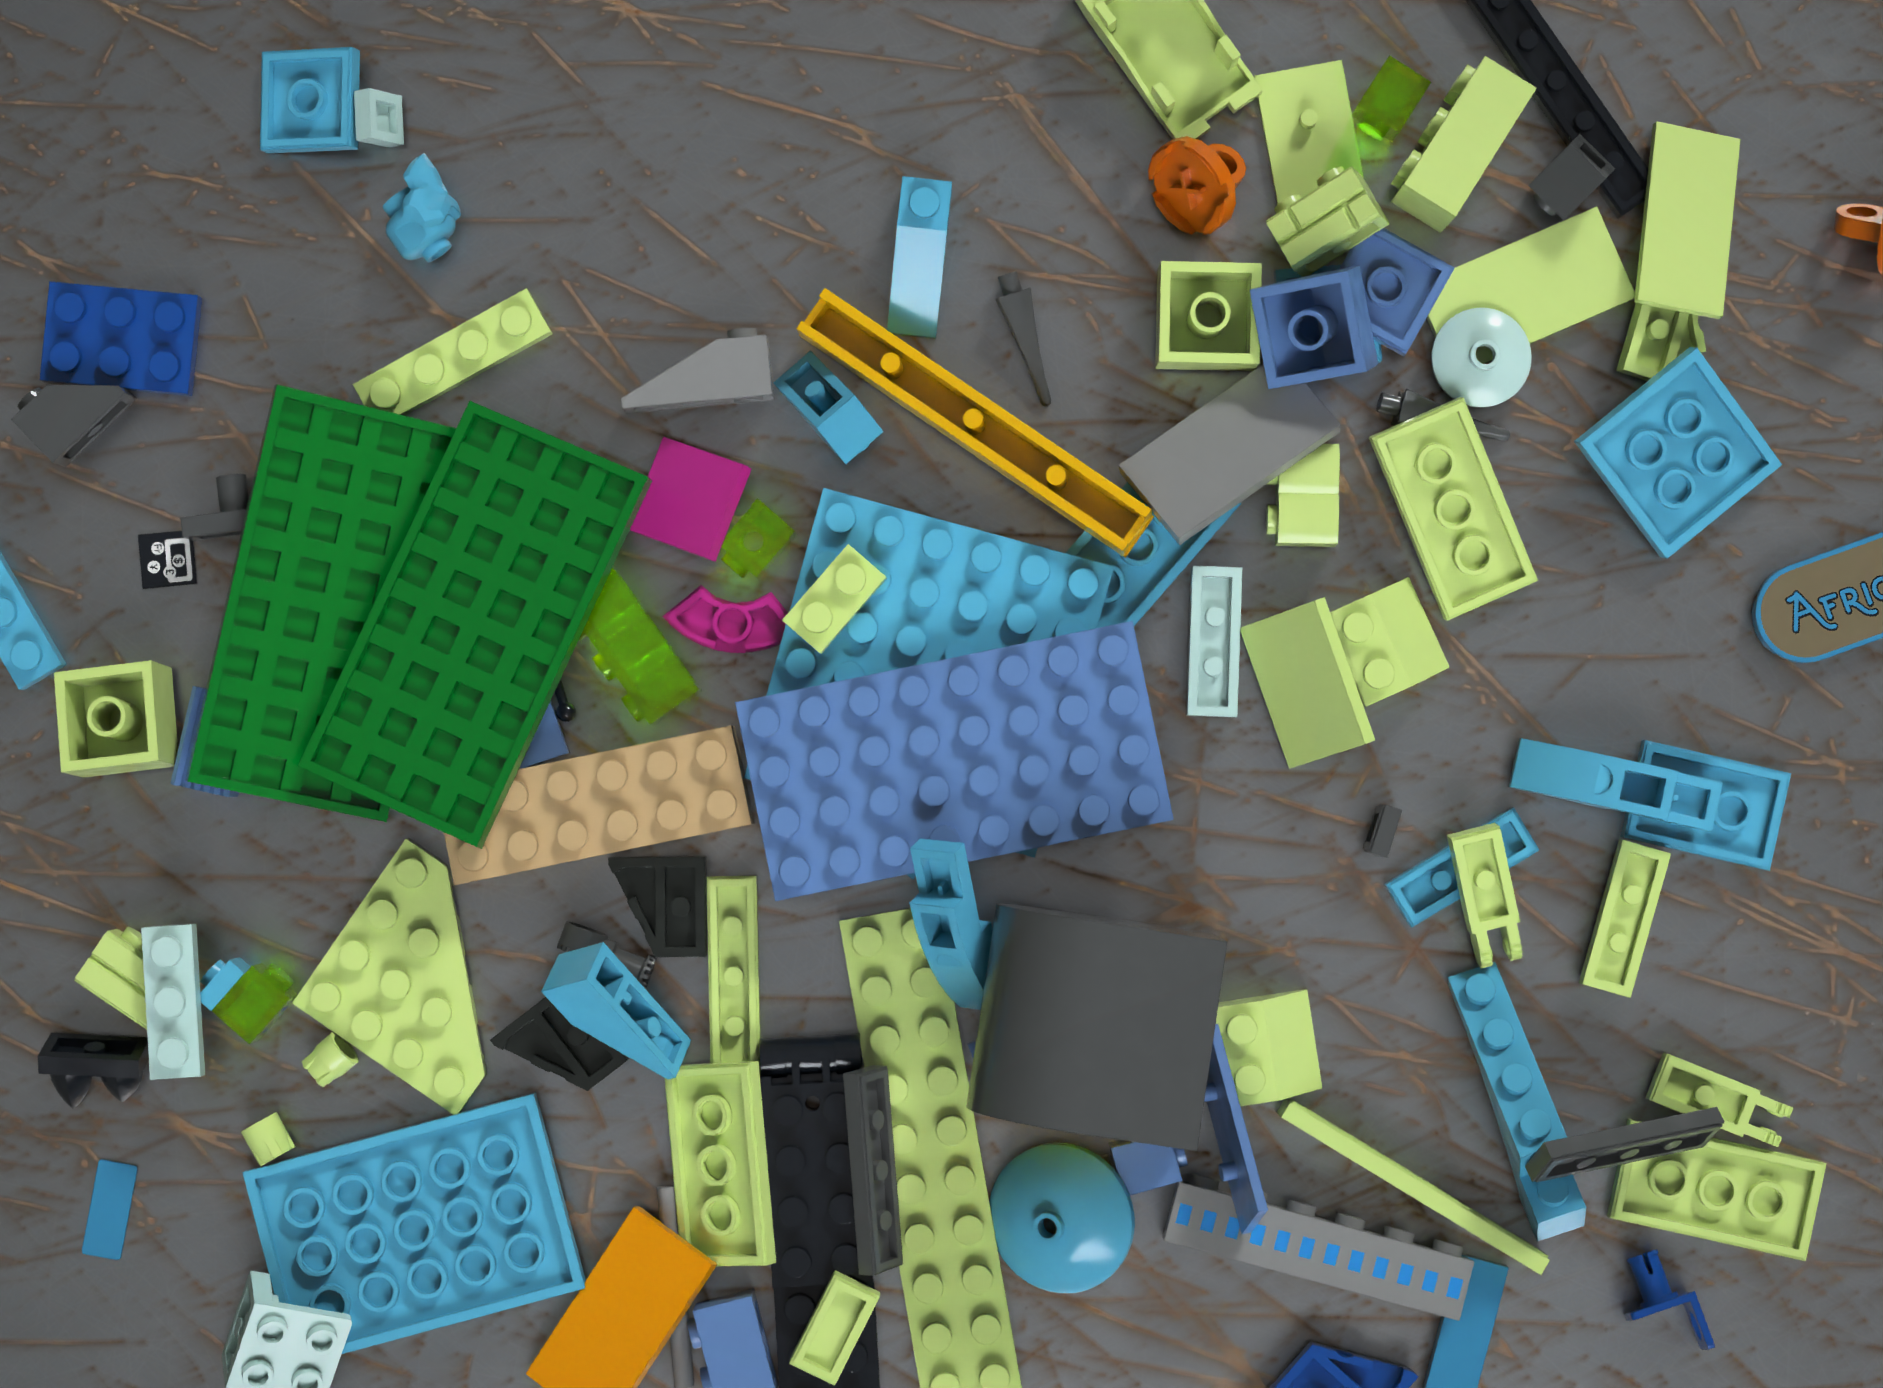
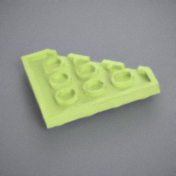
M406 838L292 1004L455 1115L463 1110L486 1077V1063L480 1044L477 1013L472 986L468 978L465 961L466 953L459 915L457 916L450 866L410 838Z

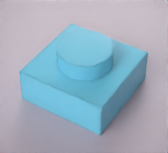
M240 957L230 959L227 963L220 959L200 980L205 986L200 992L201 1003L210 1011L222 1008L255 970Z

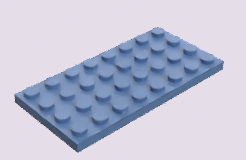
M1133 621L735 702L775 901L915 873L910 848L920 838L964 843L967 860L970 862L1174 820Z

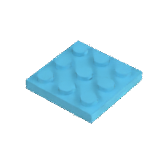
M1696 347L1686 349L1574 441L1657 554L1665 559H1668L1783 465Z

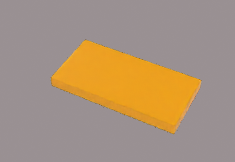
M640 1206L633 1207L586 1279V1288L579 1290L529 1367L526 1375L543 1388H637L712 1274L717 1263Z

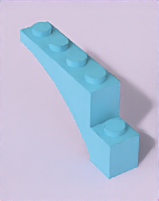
M1493 962L1490 967L1482 969L1477 967L1448 977V986L1483 1077L1509 1157L1519 1198L1536 1241L1538 1242L1583 1227L1585 1225L1586 1205L1574 1176L1570 1175L1541 1182H1532L1525 1168V1165L1544 1142L1567 1138V1135L1496 962Z

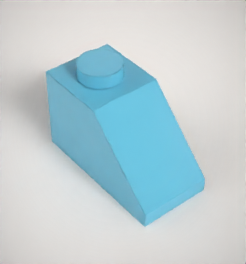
M811 350L774 382L778 390L845 464L864 451L872 441L884 432L858 398Z

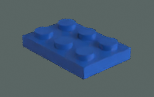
M49 281L40 381L66 385L120 386L131 391L193 396L202 298L191 294Z

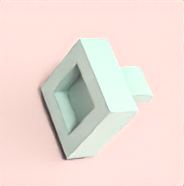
M371 88L354 91L356 141L388 148L404 145L402 96Z

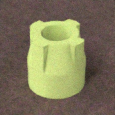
M331 1032L316 1045L311 1054L302 1060V1065L316 1080L317 1084L324 1087L334 1079L343 1076L359 1062V1059L353 1047L346 1040Z
M277 1112L241 1131L260 1167L296 1147Z

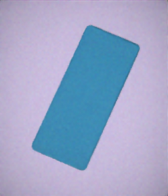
M103 1159L99 1160L82 1246L83 1254L113 1260L121 1258L137 1175V1166Z

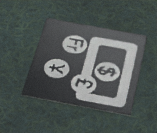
M182 531L138 535L143 589L197 584L194 544L192 540L183 538Z

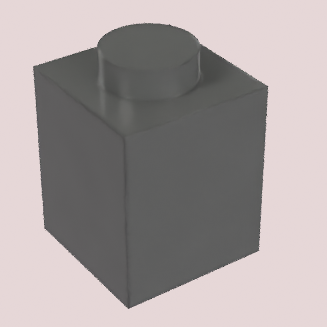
M1579 134L1528 186L1535 192L1533 194L1534 200L1546 213L1552 216L1557 213L1565 220L1615 168Z

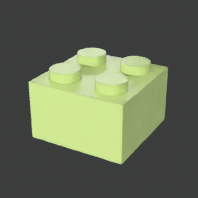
M1161 261L1157 269L1155 369L1254 371L1260 364V343L1249 290L1262 286V263Z
M149 660L54 672L62 773L85 778L174 767L178 752L171 667Z

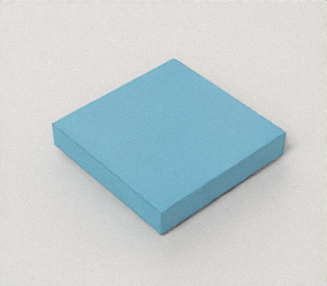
M354 47L262 52L260 151L269 154L358 150L359 141H356L354 91L359 90L360 50Z

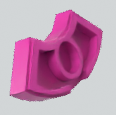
M700 585L663 615V618L679 633L704 647L728 653H753L768 650L781 644L786 626L782 619L788 612L772 592L755 601L734 603L715 597Z

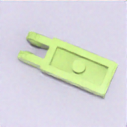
M1491 823L1448 834L1447 839L1467 931L1470 932L1473 952L1478 966L1482 969L1493 964V953L1487 931L1500 928L1503 949L1510 961L1521 959L1523 951L1517 926L1520 918L1500 826L1496 823Z
M1665 1052L1661 1056L1645 1097L1650 1101L1683 1114L1718 1107L1724 1120L1720 1129L1743 1137L1745 1134L1776 1147H1779L1782 1139L1781 1136L1777 1135L1776 1131L1763 1126L1756 1127L1749 1124L1755 1105L1763 1107L1768 1113L1781 1118H1790L1793 1107L1760 1095L1761 1090Z

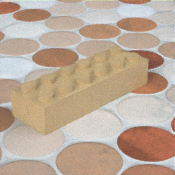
M731 725L519 769L482 849L444 833L454 885L755 824L747 782L744 778L745 773L735 726Z

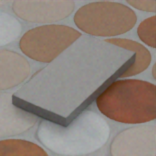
M1262 364L1119 464V472L1144 503L1152 509L1153 514L1176 542L1181 545L1340 433L1341 424L1306 383L1268 389L1264 364Z

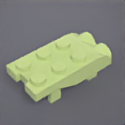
M1075 0L1093 30L1172 139L1185 136L1194 139L1201 138L1210 131L1211 127L1206 122L1227 106L1234 114L1263 92L1259 83L1241 60V54L1227 34H1224L1204 0Z

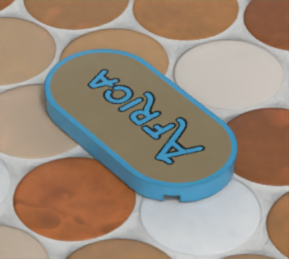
M1883 532L1785 566L1769 575L1760 586L1761 588L1758 591L1757 598L1754 599L1751 611L1754 631L1763 646L1773 654H1777L1788 661L1809 663L1829 658L1883 638Z

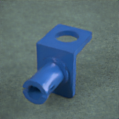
M1655 1249L1642 1255L1628 1258L1627 1262L1630 1264L1644 1302L1639 1304V1309L1624 1314L1626 1321L1637 1320L1683 1304L1700 1349L1709 1350L1715 1348L1695 1291L1678 1295L1677 1291L1672 1292L1658 1256V1250Z

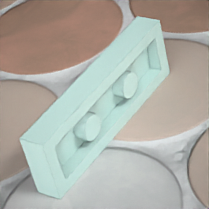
M1191 567L1186 716L1236 718L1238 715L1243 567Z
M196 924L142 927L150 1080L204 1076L205 1062Z

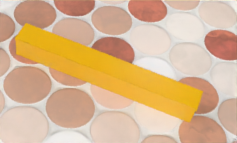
M823 289L817 304L805 321H801L796 328L802 339L1124 558L1128 556L1153 520L1152 509L828 289Z

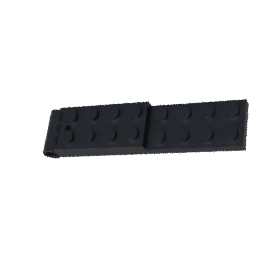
M860 1033L760 1039L761 1092L776 1263L771 1264L772 1288H774L779 1388H880L876 1305L835 1386L789 1364L790 1357L834 1270L875 1289L874 1276L859 1275L843 1080L844 1073L862 1068ZM815 1096L819 1099L820 1105L816 1108H811L808 1106L806 1099Z

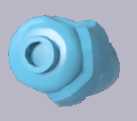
M423 153L409 164L403 174L408 187L392 196L382 208L390 218L386 224V235L399 254L407 260H416L424 257L427 263L445 254L452 245L448 239L455 231V221L461 216L457 201L448 195L438 170L427 155Z

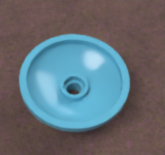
M1068 1143L1038 1145L1024 1151L1011 1160L995 1181L989 1202L998 1252L1011 1270L1024 1281L1049 1292H1082L1104 1282L1115 1273L1125 1260L1133 1241L1135 1228L1132 1200L1119 1174L1107 1161L1096 1153L1081 1146ZM1045 1218L1054 1221L1057 1227L1056 1234L1050 1233L1045 1229Z

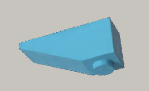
M902 176L887 330L894 335L936 339L952 198V181Z
M601 942L558 954L541 992L569 1023L668 1080L676 1078L691 1039L608 946Z

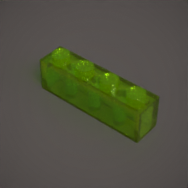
M613 565L579 640L582 641L588 636L599 652L592 657L599 670L609 682L617 677L627 694L621 700L634 719L640 722L646 718L650 725H655L701 693L702 689Z

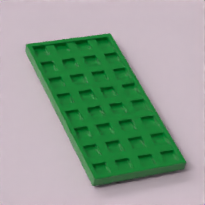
M278 384L274 385L185 779L187 782L387 822L389 807L299 767L298 764L456 428Z
M469 401L298 766L482 849L652 480L648 476Z

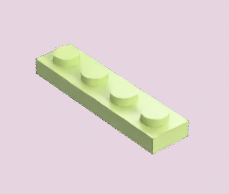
M526 288L352 385L364 406L406 416L553 333L531 293Z

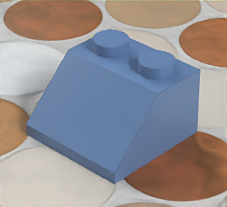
M1360 265L1308 275L1249 290L1268 389L1367 372L1378 365Z

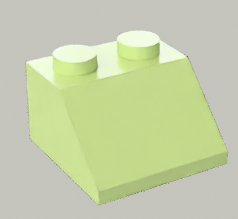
M1409 577L1330 612L1364 707L1403 691L1450 668Z
M1307 989L1219 1002L1216 1024L1219 1025L1240 1107L1279 1101L1322 1089Z

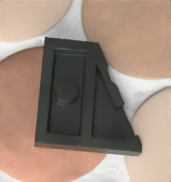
M706 856L608 857V865L612 873L615 874L635 918L638 919L654 956L706 957Z
M546 997L490 1039L494 1046L502 1050L506 1049L547 1072H553L565 1078L566 1081L586 1091L590 1090L629 1059L626 1055L571 1025Z

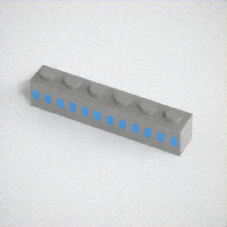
M1190 1173L1188 1182L1180 1181L1175 1185L1162 1236L1166 1242L1460 1321L1474 1266L1473 1260L1462 1256L1463 1246L1434 1239L1432 1248L1413 1243L1414 1233L1390 1226H1385L1383 1234L1364 1230L1366 1220L1342 1213H1336L1335 1221L1315 1216L1317 1207L1289 1199L1286 1208L1267 1203L1268 1211L1251 1233L1242 1234L1231 1193L1218 1190L1220 1181ZM1264 1193L1265 1200L1267 1202L1268 1194Z

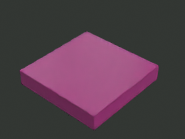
M663 437L648 474L652 483L630 531L716 562L752 469L744 464Z

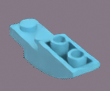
M1519 738L1509 787L1710 832L1713 830L1723 782L1679 773V771L1523 738Z
M920 838L910 848L919 893L909 904L921 947L932 972L946 994L959 1007L981 1010L992 936L991 921L979 920L965 844Z

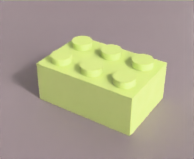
M1487 56L1482 59L1476 69L1467 64L1443 100L1451 105L1448 111L1440 107L1418 139L1417 143L1425 148L1421 153L1413 149L1392 180L1391 185L1396 187L1398 191L1392 198L1391 203L1441 233L1457 216L1537 88Z

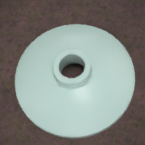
M1490 308L1468 309L1450 318L1437 333L1431 351L1432 370L1440 387L1452 399L1463 397L1466 405L1471 407H1491L1507 401L1521 389L1531 367L1530 343L1521 326L1507 314ZM1485 346L1492 351L1493 359L1491 363L1482 364L1477 360L1476 350L1478 347Z

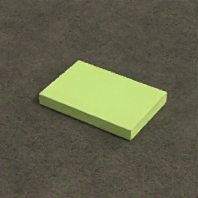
M1325 597L1240 628L1289 769L1375 741Z

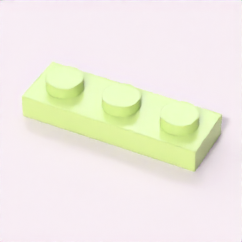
M1619 839L1580 976V984L1631 998L1671 853Z

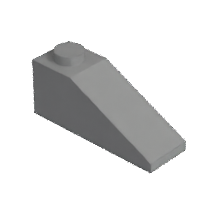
M756 328L728 330V338L714 340L622 397V409L626 414L774 400L770 347L767 335H757Z

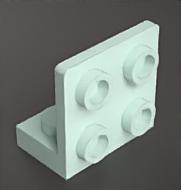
M250 1270L221 1354L225 1388H330L352 1326L351 1316L345 1313L279 1302L278 1295L272 1293L270 1274Z

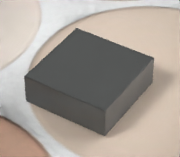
M1383 804L1376 806L1363 846L1364 852L1388 858L1402 813L1401 809Z

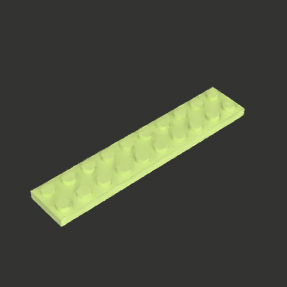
M911 908L839 920L858 1033H860L864 1068L872 1065H884L888 1069L903 1265L899 1266L920 1388H1022L974 1111L966 1107L969 1081L955 1002L941 987L928 964L914 925Z

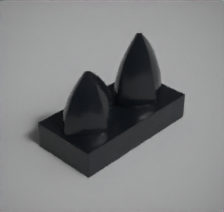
M51 1033L38 1054L39 1074H50L51 1081L58 1094L72 1109L86 1096L92 1082V1076L101 1077L107 1090L123 1102L137 1090L142 1080L143 1070L149 1061L148 1037Z

